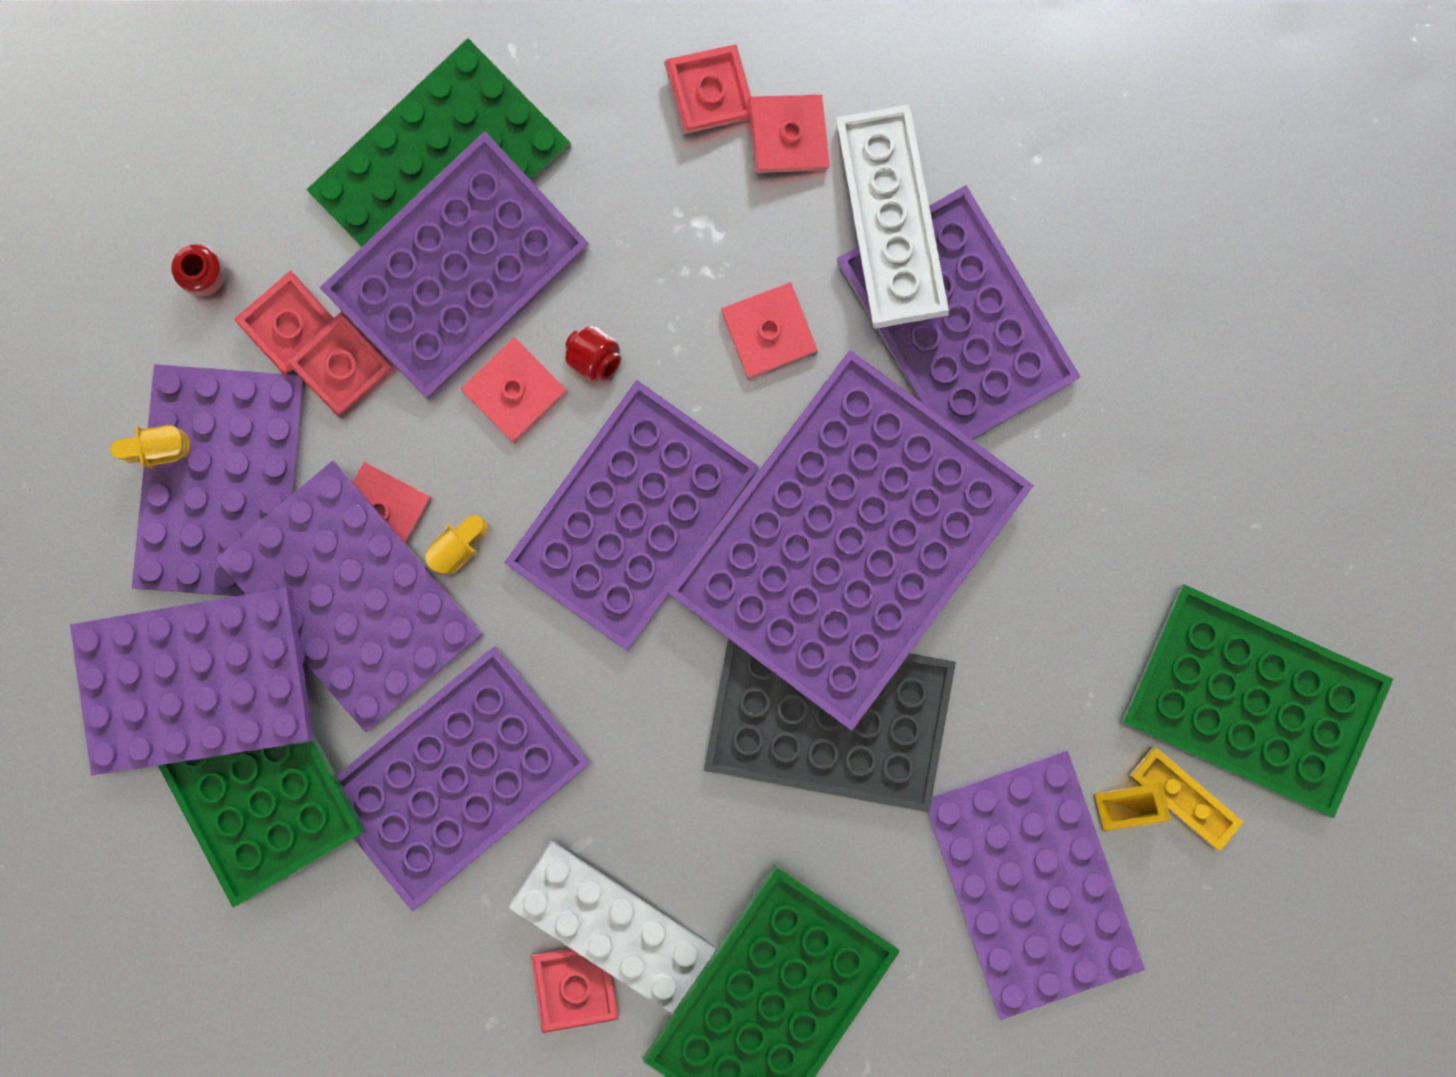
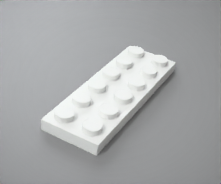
M910 104L837 117L838 133L873 329L949 316Z
M553 841L550 842L508 905L509 909L671 1014L716 950L715 947Z

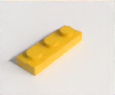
M1152 747L1129 774L1140 786L1162 782L1168 809L1216 851H1221L1244 823L1157 747Z

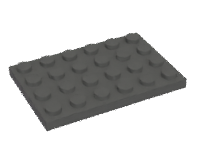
M728 639L704 771L930 813L956 662L909 653L851 731Z

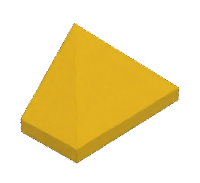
M1162 782L1094 794L1104 831L1162 823L1171 820Z

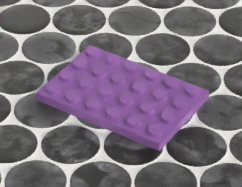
M484 131L319 288L403 375L428 398L589 243Z
M965 185L929 206L949 316L876 329L917 399L973 440L1073 383L1081 376L969 188ZM858 246L838 257L837 263L872 321Z
M154 364L148 428L172 425L183 430L190 438L191 451L187 457L181 458L176 462L155 465L154 469L144 466L132 588L223 596L246 595L215 558L296 491L306 383L299 375L287 374L284 376L277 373Z
M636 380L504 563L628 651L669 595L667 593L732 507L759 469V466Z
M335 460L327 464L215 558L245 594L292 588L302 660L365 733L482 635L481 630Z
M281 588L70 624L91 776L314 741L292 588Z
M493 646L341 771L337 777L367 831L354 840L410 910L414 911L589 766L591 762L497 647Z
M1063 751L932 796L930 813L927 812L1000 1020L1145 970L1068 751Z

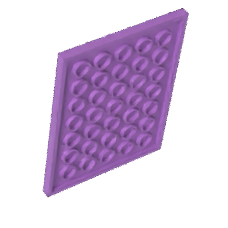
M849 350L667 593L852 731L1034 485L864 359Z

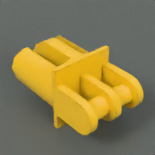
M172 425L147 429L135 427L136 437L116 440L110 447V452L115 458L128 463L140 462L142 466L154 469L155 465L172 463L187 457L191 451V441L183 430Z
M470 515L456 529L450 524L446 525L448 528L429 546L425 554L426 562L431 569L440 574L450 575L459 570L474 554H479L473 546L486 534L488 524L478 515Z

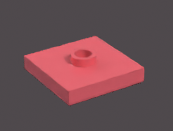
M736 44L666 59L664 65L684 134L750 120L748 99L751 95Z
M822 94L753 96L748 99L755 173L822 171L830 167Z
M290 270L241 312L234 321L282 374L286 376L293 371L286 361L334 318Z
M791 282L721 308L748 379L818 353Z
M342 311L286 361L338 417L394 367Z
M515 337L461 388L513 443L567 393V390Z
M363 462L353 482L407 544L432 497Z
M571 948L530 955L541 1033L619 1020L611 974Z

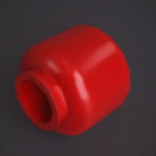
M190 244L182 247L172 260L171 272L174 281L183 290L194 296L206 297L214 294L222 287L225 281L226 268L223 260L211 248L202 244Z
M588 326L582 330L577 329L566 340V363L585 379L591 382L601 379L607 380L619 368L621 363L619 344L601 329L595 326Z

